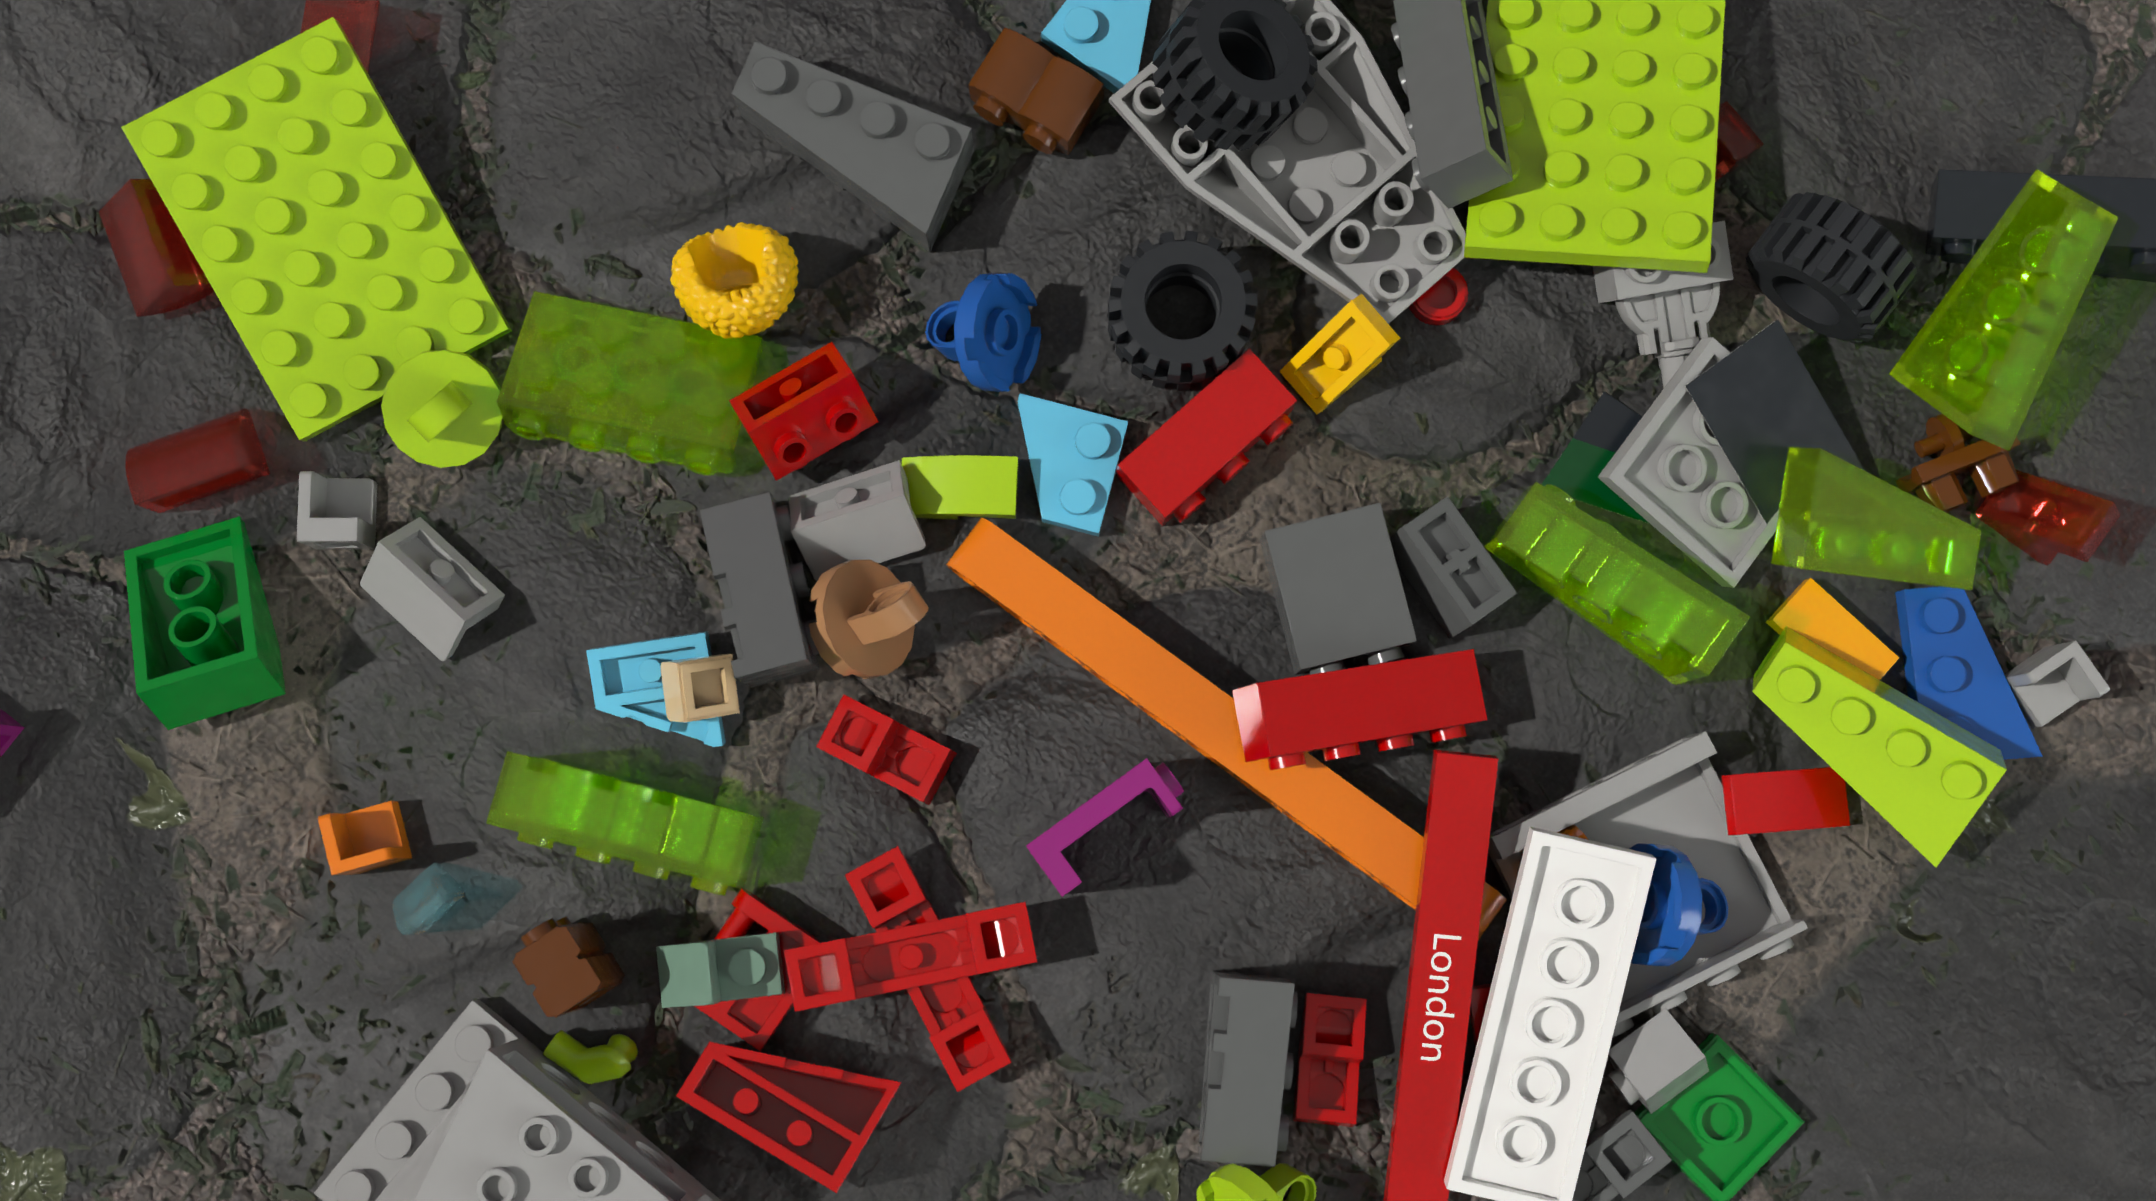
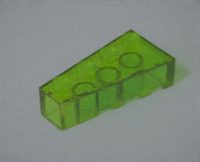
M2036 169L1889 375L1970 435L2010 451L2119 217Z
M1535 482L1526 489L1484 547L1673 685L1709 676L1750 616L1626 539L1612 525L1603 520L1595 519L1577 508L1574 499L1562 489L1552 484H1546L1544 487L1538 482Z
M507 751L486 824L519 832L517 836L518 841L543 848L552 849L554 841L577 847L575 856L583 859L610 864L612 856L634 861L632 871L646 876L668 880L670 871L693 876L690 887L725 896L728 886H745L764 817L537 756Z

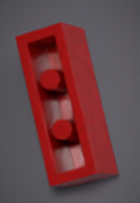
M1249 348L1117 465L1116 476L1162 526L1173 517L1182 523L1205 503L1207 499L1201 492L1217 478L1224 485L1228 483L1250 462L1244 454L1259 440H1262L1269 446L1294 423L1288 415L1292 412L1297 399Z

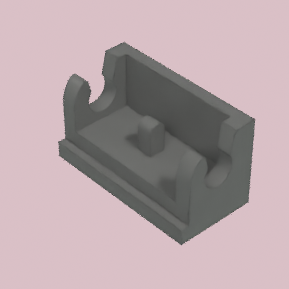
M1448 496L1404 525L1390 537L1397 566L1449 639L1469 628L1517 594Z

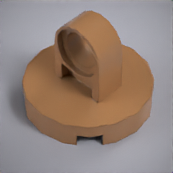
M850 560L837 564L822 573L812 588L809 601L817 600L815 607L817 622L809 624L810 634L820 656L836 673L843 676L853 674L863 679H873L888 675L903 664L912 648L915 624L925 616L929 607L912 582L901 583L887 567L872 560Z

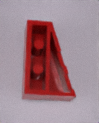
M709 1041L676 1097L833 1192L838 1193L900 1088L901 1082Z

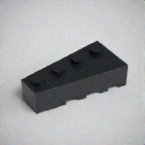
M1939 169L1931 187L1926 254L1941 256V260L1948 263L1964 264L1985 261L2015 267H2034L2156 283V179Z

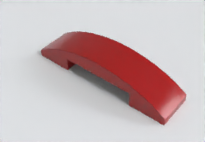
M899 846L845 874L871 927L876 932L940 920ZM970 976L906 989L930 1034L929 1039L957 1092L1012 1063Z
M1026 902L784 950L795 1012L1037 962Z

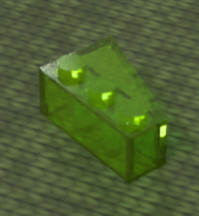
M1788 447L1771 564L1805 570L1972 590L1981 530L1821 448Z

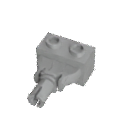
M1725 221L1713 222L1711 259L1707 273L1593 266L1598 303L1615 301L1621 319L1630 330L1637 334L1640 355L1654 354L1655 358H1658L1663 389L1701 338L1711 337L1708 322L1719 302V282L1734 279Z

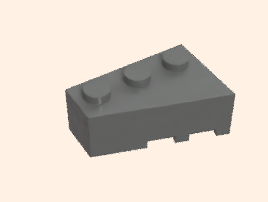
M770 492L700 510L713 576L715 580L718 579L725 607L721 609L725 630L730 629L738 658L731 661L734 678L750 687H756L820 670L817 659L819 652L811 637L809 627L810 623L817 622L816 618L807 620L802 598L811 595L809 580L803 562L793 563L787 542L794 540L791 533L789 506L778 507L777 500Z

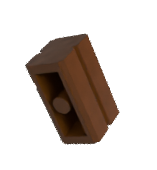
M567 916L558 921L551 918L522 936L521 940L526 947L517 952L512 961L527 985H535L536 988L532 994L547 1017L554 1016L556 1018L585 1008L623 983L622 980L625 977L624 972L612 953L604 954L603 949L606 944L593 923L585 924V922L572 924Z

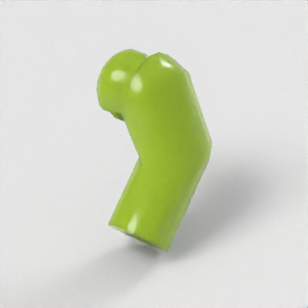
M560 1030L548 1044L543 1055L581 1082L594 1084L622 1078L631 1070L630 1063L636 1059L638 1049L635 1042L623 1034L613 1035L607 1045L587 1048L572 1036Z

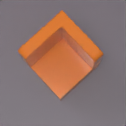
M388 801L345 814L329 813L318 816V823L331 875H356L412 859L398 801Z

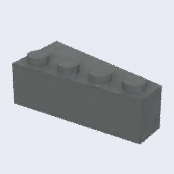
M754 41L731 93L741 117L799 159L803 158L825 174L829 181L843 191L846 189L871 207L872 212L890 225L893 223L911 236L915 243L930 253L974 152L972 128Z

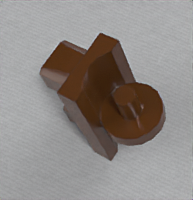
M1944 413L1928 419L1926 423L1927 437L1914 443L1915 451L1919 457L1923 458L1934 453L1937 458L1915 466L1911 469V474L1895 481L1903 497L1916 492L1930 517L1935 518L1953 511L1968 502L1956 478L1960 474L1970 472L1982 498L2004 491L2019 482L2013 461L2008 452L2020 445V442L2012 428L1965 447L1964 441L1977 436L1975 425L1971 421L1957 425L1950 416Z

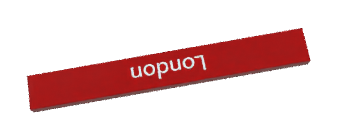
M1434 750L1383 1201H1448L1449 1190L1446 1189L1444 1178L1458 1120L1499 760L1494 755Z

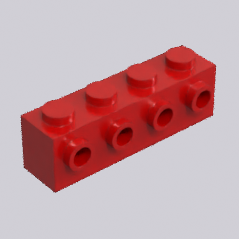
M1474 649L1259 682L1232 690L1245 762L1268 759L1270 770L1306 764L1304 753L1316 750H1323L1324 761L1361 755L1359 743L1376 740L1378 752L1414 746L1412 734L1429 731L1431 743L1466 737L1465 725L1487 720Z

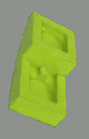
M947 455L902 458V467L908 479L910 503L916 518L958 520V516L1016 519L1018 457Z

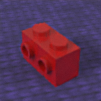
M833 342L828 343L729 400L776 481L795 470L803 468L810 461L841 443L853 439L860 432L879 422L853 372Z

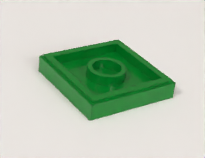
M1711 1033L1698 1046L1706 1057L1709 1072L1652 1114L1649 1113L1643 1104L1634 1113L1672 1162L1710 1201H1730L1799 1129L1804 1121L1717 1034Z

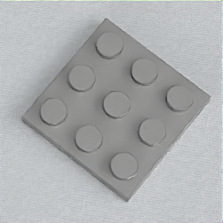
M1714 337L1701 338L1599 474L1598 478L1722 587L1734 588L1788 514L1778 509L1768 524L1765 523L1685 385L1730 354Z

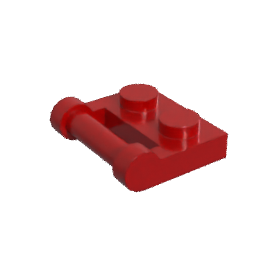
M741 888L731 903L735 909L714 939L745 936L755 921L768 930L767 933L779 932L785 993L721 1001L713 1005L694 1007L761 1051L793 1006L784 950L823 942L783 916L753 893Z

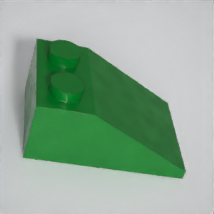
M240 516L124 551L136 694L167 730L286 694L280 646L247 529Z

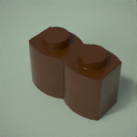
M1005 27L968 84L970 98L975 102L973 108L981 117L997 126H1003L1006 121L1020 127L1025 131L1023 138L1031 146L1049 155L1056 150L1069 156L1104 99V84L1097 78L1071 62L1052 55L1045 48L1026 36Z

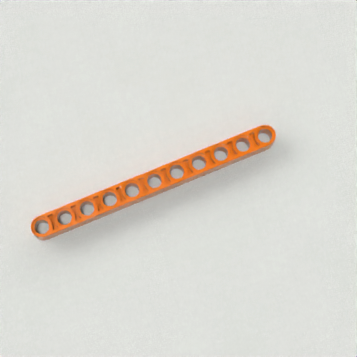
M985 517L980 518L947 562L948 567L1416 912L1424 838L1307 752L1304 753L1306 764L1276 770L1269 769L1268 759L1245 762L1234 698L998 525ZM1484 883L1478 940L1506 902L1504 897L1486 883Z

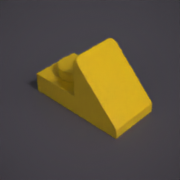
M1360 294L1334 316L1279 372L1318 415L1381 363L1382 356L1401 338L1364 295Z

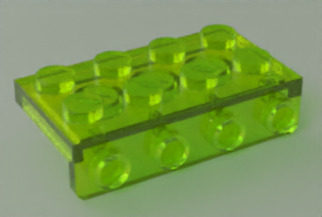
M534 291L497 399V404L505 425L513 433L525 439L542 440L544 437L568 441L574 447L588 452H599L602 449L626 453L630 458L642 463L655 464L661 460L681 464L688 470L701 475H714L717 472L732 473L736 463L734 449L742 422L729 400L752 388L763 351L762 337L745 335L742 338L724 339L713 334L710 330L701 328L699 324Z

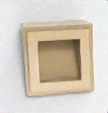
M732 654L672 660L661 663L666 715L669 721L685 723L740 713L736 679L734 678L731 661H733Z

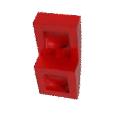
M843 694L816 745L817 748L927 805L931 804L957 754L953 750Z
M1831 767L1722 775L1728 835L1850 826L1846 783Z
M1314 993L1305 994L1296 1073L1293 1121L1354 1127L1356 1125L1359 1066L1364 1057L1367 999Z

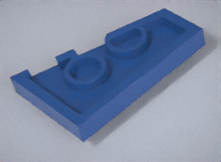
M1963 585L1904 589L1895 592L1908 697L2001 750L2004 760L2043 757Z

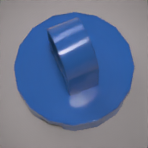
M1013 273L980 274L967 285L960 301L946 302L931 314L926 325L925 333L927 340L947 359L959 361L962 372L973 386L984 391H1010L1009 387L1013 383H1024L1029 378L1037 361L1041 341V327H1031V315L1028 306H1037L1035 295L1026 281ZM954 324L955 340L945 342L946 333Z
M1637 843L1629 849L1653 855L1656 858V863L1631 963L1668 967L1683 959L1694 944L1696 936L1717 932L1725 925L1728 918V903L1722 889L1711 880L1698 878V874L1687 855L1674 846ZM1703 901L1705 907V918L1701 923Z

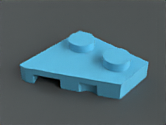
M1066 0L1041 32V41L1072 64L1097 78L1104 84V87L1115 94L1139 72L1152 0Z
M1020 393L1017 401L1042 522L1099 537L1128 421Z
M708 631L586 650L596 710L621 718L629 717L643 722L646 726L665 732L673 731L704 741L703 744L712 747L723 746L726 743L722 716L683 723L669 721L666 715L661 663L712 656Z

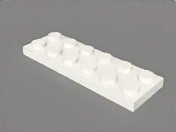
M1529 826L1444 1178L1446 1189L1495 1201L1573 1200L1656 863V858L1653 855Z

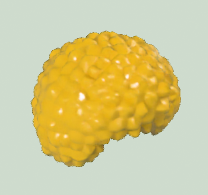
M739 222L735 227L727 225L724 230L716 229L713 233L706 232L684 243L682 248L677 250L672 259L670 281L675 289L674 294L679 299L680 306L685 308L686 314L695 324H699L701 328L710 330L713 334L724 339L742 338L745 335L751 336L772 327L775 320H779L782 313L787 311V305L793 300L795 296L794 289L798 285V259L794 254V249L788 245V237L783 236L771 227Z

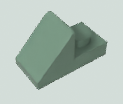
M779 932L656 947L662 1008L713 1005L721 1001L785 993Z

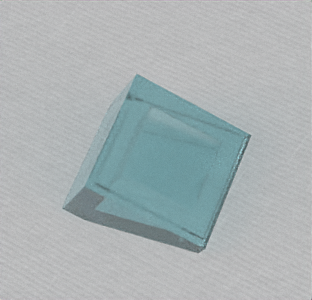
M431 864L393 900L392 908L396 926L402 935L425 933L464 897L463 893L465 891L440 864Z

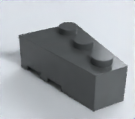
M1211 971L1197 1152L1201 1161L1275 1167L1277 1151L1286 1152L1289 1117L1288 1114H1281L1283 1089L1290 1090L1292 1084L1293 1053L1288 1052L1290 1028H1295L1298 997L1297 992L1294 991L1295 983L1284 977Z

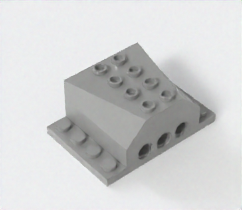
M480 999L471 1001L314 1192L322 1201H722L568 1072L543 1055L544 1052Z

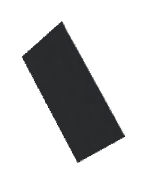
M1778 319L1685 385L1765 523L1768 524L1778 510L1787 514V517L1773 536L1788 562L1879 496Z

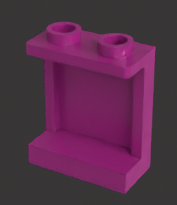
M1146 758L1026 846L1062 897L1080 885L1082 881L1061 851L1142 792H1149L1167 818L1174 816L1183 809L1176 798L1184 793V790L1163 762L1154 768Z

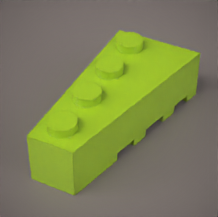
M1787 626L1754 673L1752 692L1936 868L2007 771L2001 750Z

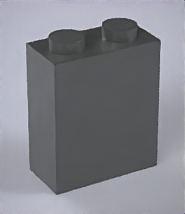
M1381 503L1264 531L1260 538V543L1294 674L1310 671V674L1342 670L1346 669L1344 662L1367 657L1369 665L1393 662L1404 658L1402 648L1410 646L1417 639Z

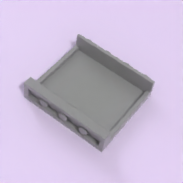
M1706 731L1689 734L1490 833L1488 854L1511 900L1529 826L1557 833L1575 824L1588 840L1626 849L1631 848L1637 843L1672 845L1687 855L1698 874V878L1711 880L1722 889L1728 903V918L1720 930L1696 936L1694 944L1683 959L1668 967L1630 964L1613 1037L1632 1028L1634 1023L1631 1017L1651 1007L1654 1013H1660L1665 1008L1669 1010L1683 1003L1688 998L1685 990L1704 980L1707 986H1714L1735 977L1741 972L1738 963L1756 954L1759 955L1761 960L1787 951L1794 946L1791 937L1808 929L1804 920L1791 919L1748 834L1728 835L1723 786L1708 757L1716 754L1717 751ZM1703 901L1701 923L1705 918V907Z

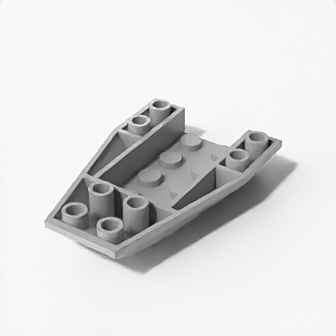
M1282 0L1287 4L1284 9L1291 16L1297 14L1304 25L1300 28L1303 34L1311 36L1314 48L1309 53L1317 58L1318 70L1312 75L1316 82L1313 90L1307 96V100L1267 141L1259 146L1254 143L1249 149L1238 151L1232 144L1227 150L1215 148L1214 142L1211 139H1207L1204 143L1193 137L1194 131L1187 125L1182 129L1173 120L1177 115L1172 108L1165 109L1159 99L1164 91L1161 88L1155 87L1153 74L1158 68L1152 64L1153 61L1109 98V103L1186 190L1346 301L1350 302L1355 297L1363 294L1388 324L1465 258L1466 232L1453 208L1448 209L1432 191L1425 192L1419 186L1412 169V160L1417 158L1416 146L1407 129L1405 116L1362 35L1331 0ZM1228 60V62H1229L1237 71H1239L1240 73H1242L1232 62H1230V61Z

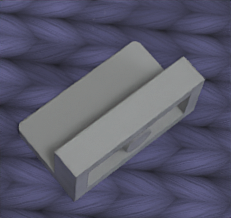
M900 460L789 496L791 533L816 581L822 573L837 564L850 560H872L876 563H881L922 550L926 546L924 534L911 507L908 479Z
M421 517L378 541L360 581L361 587L441 661H445L453 656L465 631L496 611L505 596L504 593Z

